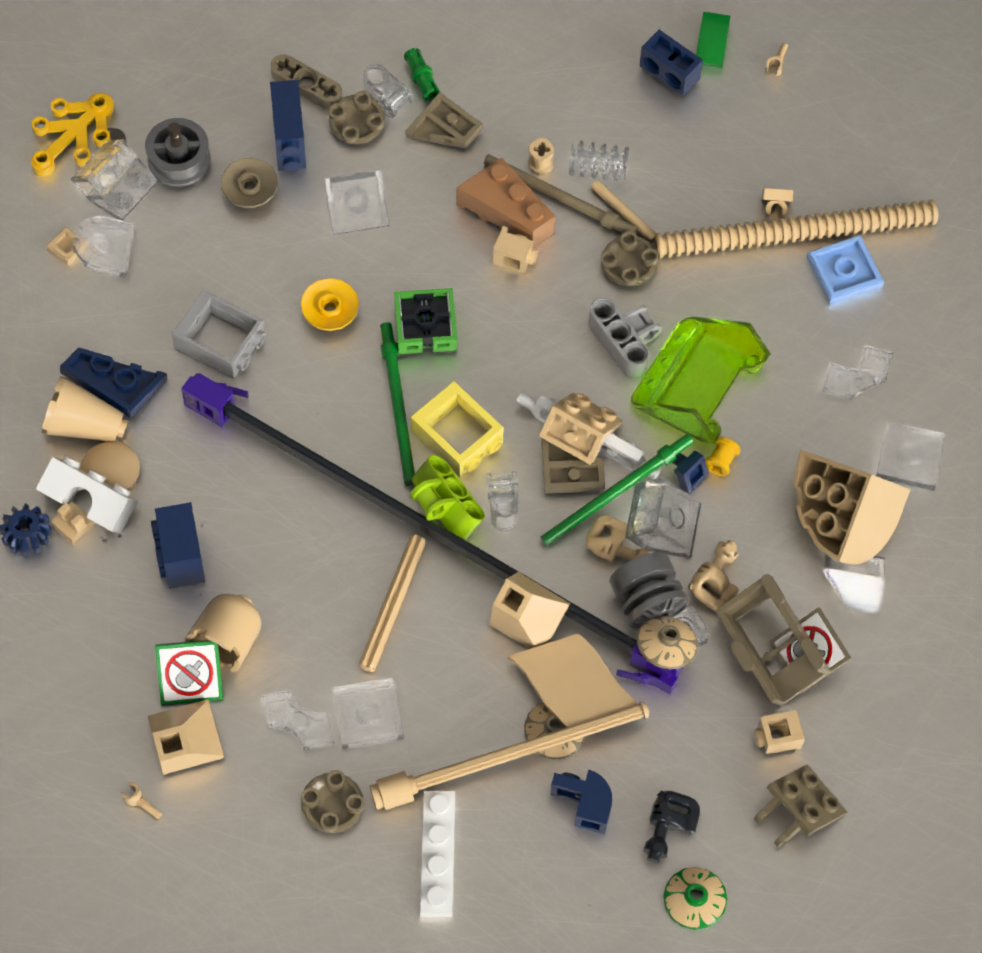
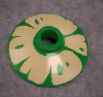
M698 867L684 868L675 873L667 882L663 895L665 909L671 919L680 926L693 930L705 929L717 923L724 914L727 904L726 888L719 877L709 870ZM693 890H698L701 892L702 897L694 899L690 893Z

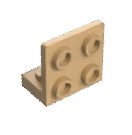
M571 393L552 406L539 437L591 465L594 463L606 436L622 425L623 420L617 417V413L612 409L599 407L592 403L588 396L582 393Z

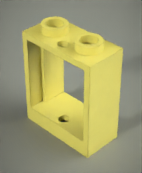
M455 381L410 417L411 431L437 456L443 458L459 477L467 471L472 472L475 470L485 455L495 453L503 443V426ZM458 405L487 431L461 454L432 428Z

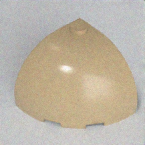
M800 450L795 470L794 488L798 492L799 505L796 506L803 528L808 530L814 540L813 543L831 558L850 565L868 561L885 546L893 534L910 489Z

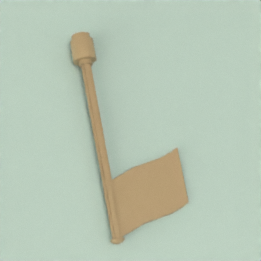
M580 634L571 635L509 655L508 659L515 663L527 676L544 705L566 728L415 777L413 775L407 776L406 772L402 771L377 779L375 784L369 785L377 810L381 808L388 810L413 802V795L417 794L418 790L643 717L647 719L649 716L648 706L642 701H639L638 704L615 680L596 649Z

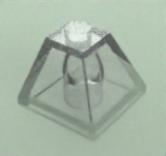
M824 553L823 574L847 607L853 608L854 611L862 614L878 613L885 583V558L874 556L861 564L850 565L833 559Z

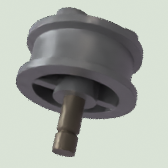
M171 118L158 123L147 135L145 150L148 167L152 175L161 183L175 187L187 186L200 180L207 172L210 165L208 138L203 128L197 123L184 118Z

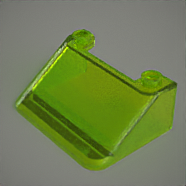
M701 317L685 318L677 324L633 392L631 402L635 408L685 434L688 433L691 437L701 442L715 444L722 429L716 420L711 419L739 372L741 370L747 371L749 374L759 372L771 353L749 322Z

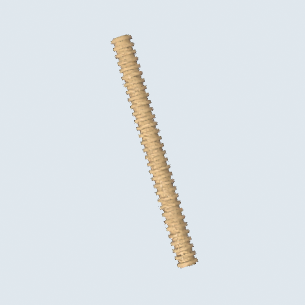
M930 199L927 203L922 200L919 204L914 201L910 205L902 203L901 206L894 204L893 207L885 205L884 208L876 206L875 209L868 207L867 210L859 208L858 211L850 209L848 213L842 210L840 214L837 211H833L831 215L828 212H824L823 216L816 213L814 217L808 214L805 218L800 215L796 219L788 217V220L780 218L779 221L771 219L770 222H767V220H762L761 223L753 221L752 224L745 222L742 226L740 223H736L734 227L731 224H727L726 228L719 225L717 229L711 226L708 230L702 227L700 231L694 228L691 229V232L683 230L682 233L674 231L673 234L665 232L664 235L656 233L654 247L658 252L659 259H662L664 255L671 258L673 254L679 257L681 253L687 256L690 255V252L699 254V251L707 253L708 250L716 252L717 249L725 251L726 248L733 250L734 247L742 249L745 245L747 248H751L753 244L756 247H760L761 243L768 246L770 242L776 245L779 241L784 244L788 240L796 242V239L804 241L805 238H808V240H813L814 237L822 239L823 236L830 238L831 235L839 237L840 234L848 236L850 232L856 235L858 231L861 234H865L867 230L873 233L876 229L881 232L884 231V228L889 231L893 227L901 229L902 226L909 228L910 225H913V227H918L919 224L927 226L928 223L935 225L938 221V208L934 200Z

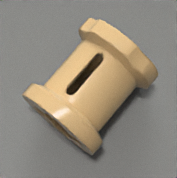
M538 138L531 142L529 146L530 157L528 167L533 173L538 175H545L553 168L554 145L548 139Z

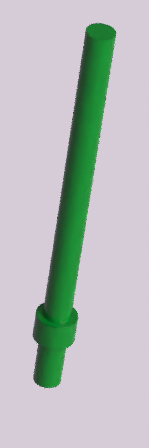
M385 322L380 325L383 344L380 346L382 358L386 361L404 484L410 486L414 485L412 477L415 471L397 361L399 357L398 343L394 342L392 324Z
M687 433L670 446L666 444L656 451V456L547 531L540 538L546 546H549L664 464L668 466L677 459L676 455L694 444V440Z

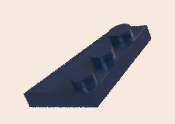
M79 347L60 365V373L118 409L129 418L167 381V373L161 371L153 373L142 370L141 365L131 363L130 366L115 362L110 356Z

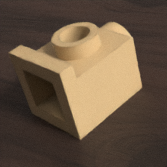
M503 226L493 248L492 264L525 274L529 264H535L539 249L533 247L534 241L520 234L508 233V227Z
M797 710L760 717L758 728L754 729L757 747H764L765 755L795 749V751L801 750L805 740ZM779 734L781 737L773 739L772 735Z

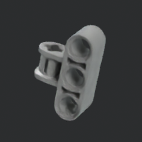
M598 298L590 306L589 327L623 374L629 378L642 377L647 370L649 350L645 344L655 339L660 334L662 327L660 324L654 323L648 315V309L645 305H639L622 314L610 299ZM604 314V315H606L607 317H606V318H600V317H598L597 315ZM615 336H621V337H623L624 339H622V340H616V339H614L613 337H615ZM630 358H637V359H639L640 361H639V362H633V361H630L629 359H630Z

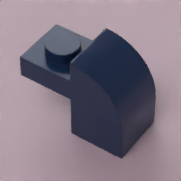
M588 770L585 781L580 780V777L573 773H554L550 795L579 803L574 826L605 834L612 807V792L606 780L592 770Z

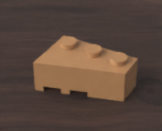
M503 158L495 161L456 187V205L458 207L469 209L479 215V219L486 223L490 221L500 228L503 226L508 227V233L520 234L527 237L529 240L534 241L533 247L554 234L556 216Z

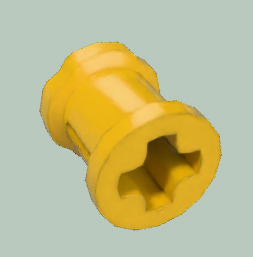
M718 437L715 442V450L711 457L706 458L705 462L707 469L711 473L725 477L730 472L729 466L733 458L738 456L741 451L740 446L735 441L726 437Z

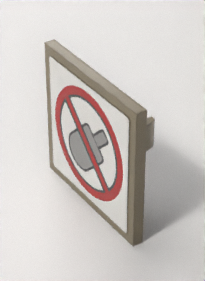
M820 607L799 620L809 638L814 642L824 658L826 665L829 666L830 673L852 659ZM789 627L769 641V643L775 649L793 637L794 634ZM798 640L780 651L777 656L785 667L805 652Z

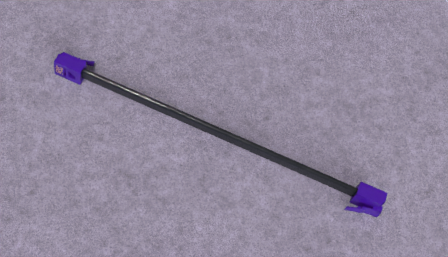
M196 373L194 377L190 376L182 386L184 406L218 426L223 427L227 420L231 419L504 580L519 572L432 520H427L422 514L235 406L233 395L248 398V391L228 386L226 383L214 382L200 373ZM548 589L570 603L565 616L631 654L629 665L640 672L631 673L618 669L616 676L637 681L639 684L655 686L671 695L677 686L678 677L684 667L669 670L651 664L639 652L637 640Z

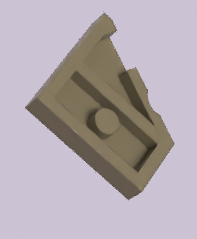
M541 438L545 494L605 491L603 459L596 457L594 463L589 465Z

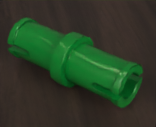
M415 48L409 49L404 54V59L412 72L411 79L415 84H418L424 100L431 102L440 92L433 79L432 68L426 65L419 48L416 50Z

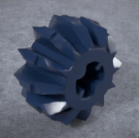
M25 503L20 511L13 506L11 509L13 515L3 514L4 524L0 525L3 545L10 546L13 554L22 550V554L27 557L31 549L39 554V545L48 546L49 539L47 536L52 535L49 516L46 513L42 514L38 506L30 510L29 505Z

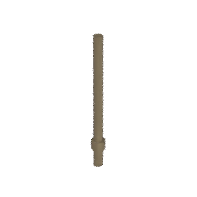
M488 154L485 157L484 165L489 166L499 159ZM508 164L529 187L600 221L602 226L610 230L616 229L622 233L628 231L637 233L638 227L620 219L618 214L610 210L606 212Z

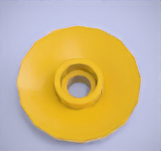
M332 278L318 280L311 284L303 293L301 300L302 314L308 323L318 329L328 331L342 329L350 324L356 317L359 308L357 293L351 285L342 280ZM333 307L335 310L326 311V308Z

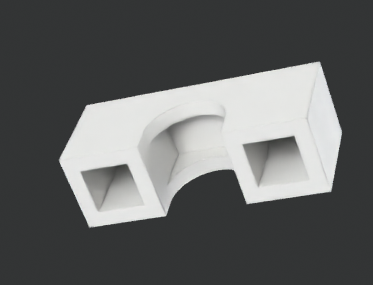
M66 455L63 459L52 457L36 490L60 503L69 504L80 491L86 489L92 497V506L87 518L112 532L122 533L138 502L130 497L132 491L116 483L114 487L104 482L105 476L91 469L88 473L79 468L81 463Z

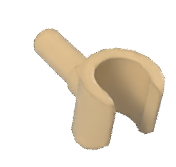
M782 43L776 56L768 58L766 72H768L770 66L774 65L778 67L776 76L781 75L783 56L788 48L786 43Z
M129 782L128 784L135 794L126 796L123 792H120L124 802L128 806L138 805L158 820L162 813L143 798L136 783Z

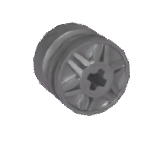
M664 552L648 553L622 565L610 576L609 582L617 599L620 602H625L622 610L628 616L627 621L634 630H639L644 622L655 617L668 616L674 618L689 604L686 593L682 591V584L679 580H673L676 572L668 555Z

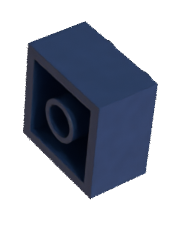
M191 502L155 508L156 520L151 521L161 579L167 578L169 589L205 583Z

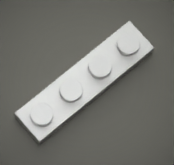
M424 790L420 917L453 916L455 791Z

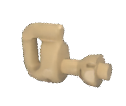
M599 516L594 521L586 537V547L591 549L596 556L608 559L609 562H614L617 556L631 561L650 553L647 549L632 550L623 546V542L630 530V525L612 516ZM605 527L610 529L608 537H600Z
M728 540L726 543L724 541L718 543L715 548V559L713 562L703 563L688 585L692 594L714 611L734 598L739 591L738 587L731 584L728 576L722 571L726 564L733 563L739 556V553L736 552L737 545L731 540ZM702 586H705L712 592L719 594V599L710 594Z

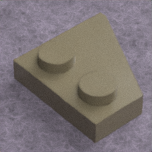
M439 92L405 130V134L410 139L466 149L484 127L483 123Z

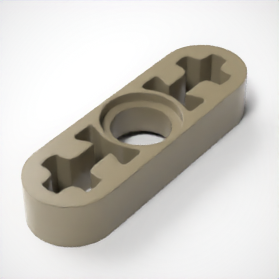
M281 54L272 59L271 75L275 81H300L304 77H310L314 80L311 86L299 84L301 96L325 109H329L331 105L342 99V88L336 81L289 55ZM332 92L335 93V96L330 95L328 97H325V93L328 95Z

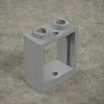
M202 289L172 332L175 349L232 378H235L240 370L244 371L251 359V353L255 347H261L266 337L263 319ZM211 314L249 333L232 359L193 340Z

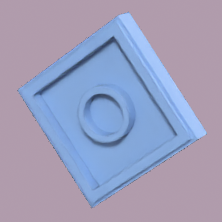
M861 235L807 253V259L830 304L883 287L884 281Z

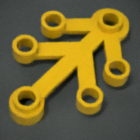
M95 93L87 101L67 103L63 98H56L51 102L52 114L55 117L61 118L72 113L83 114L78 119L48 121L45 117L38 116L31 122L33 133L37 136H44L47 133L64 132L46 150L37 151L32 156L31 165L35 174L39 176L50 175L55 169L54 159L75 138L77 147L74 151L75 163L78 166L84 167L92 161L91 152L88 149L87 126L95 120L94 144L100 148L107 147L111 142L110 133L107 130V118L110 117L114 110V101L111 96L105 93ZM57 106H64L63 109H55ZM39 124L45 125L43 128H36ZM100 136H106L104 140L97 139ZM80 155H87L84 159L78 158Z

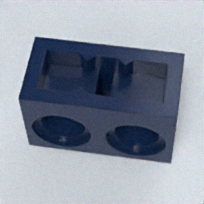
M660 29L641 47L639 66L681 96H684L700 80L703 59Z

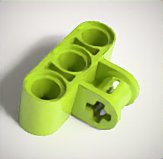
M430 455L412 477L415 488L411 491L410 497L413 501H418L425 511L424 516L427 520L440 519L447 530L466 540L484 520L485 513L450 465L440 456Z

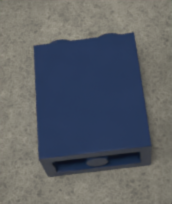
M299 81L270 82L278 171L305 169L306 157Z

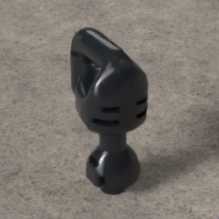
M668 790L660 791L657 794L658 797L653 803L649 818L650 824L655 826L653 837L646 841L643 852L648 855V861L659 863L660 858H667L668 845L665 840L667 830L680 831L688 835L695 834L700 816V806L692 797ZM668 803L685 808L688 812L686 814L676 812L670 809Z

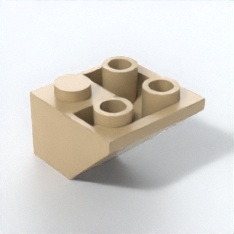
M517 572L505 580L493 603L489 625L531 649L551 641L570 603L520 572Z
M208 699L147 716L163 775L224 758Z

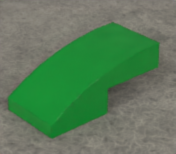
M703 12L696 55L703 59V66L722 68L731 16Z

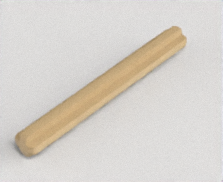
M411 535L359 661L360 668L365 671L374 672L425 547V539L421 536Z

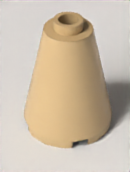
M59 377L54 389L56 393H54L52 400H50L41 433L115 442L116 437H123L128 421L123 420L124 413L67 378Z

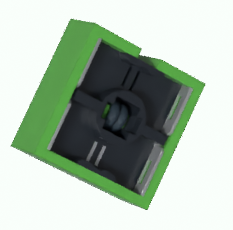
M453 288L394 292L399 355L423 353V348H433V352L457 351Z

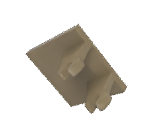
M807 764L773 781L766 787L774 798L755 815L754 820L757 823H760L762 819L766 820L777 808L784 804L796 820L774 841V844L779 848L782 844L785 845L800 830L808 836L845 816L847 811Z

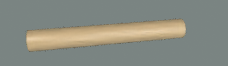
M596 180L592 184L591 189L628 223L638 227L637 231L647 241L653 243L656 232L600 180Z

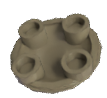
M365 91L343 97L329 108V124L332 132L339 140L348 144L370 142L380 134L384 127L385 115L382 106Z
M630 231L624 232L620 237L608 243L601 254L603 272L611 281L625 286L639 285L650 279L657 270L659 260L658 252L654 246L646 239Z
M332 770L329 773L313 778L305 786L301 795V809L306 820L314 828L327 833H338L351 828L360 819L364 808L363 794L358 784L339 770Z

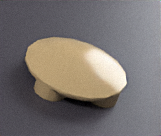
M107 441L97 444L87 451L81 461L80 469L87 473L90 469L106 477L104 482L114 487L116 483L131 491L136 486L140 463L137 454L129 446L120 442Z

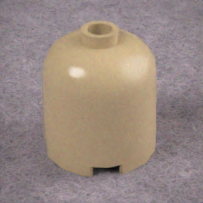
M229 593L217 595L208 603L185 637V642L210 640L217 643L220 669L222 666L230 668V672H236L240 669L259 635L262 624L261 616L253 606V602L244 595Z

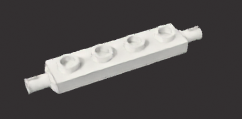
M521 392L516 403L530 409L535 418L545 423L552 406L559 401L554 398L549 399L543 395L536 400ZM613 432L606 436L599 451V454L631 472L647 462L644 458V452L638 445L631 441L625 442L615 436ZM658 468L648 476L655 480L661 469Z

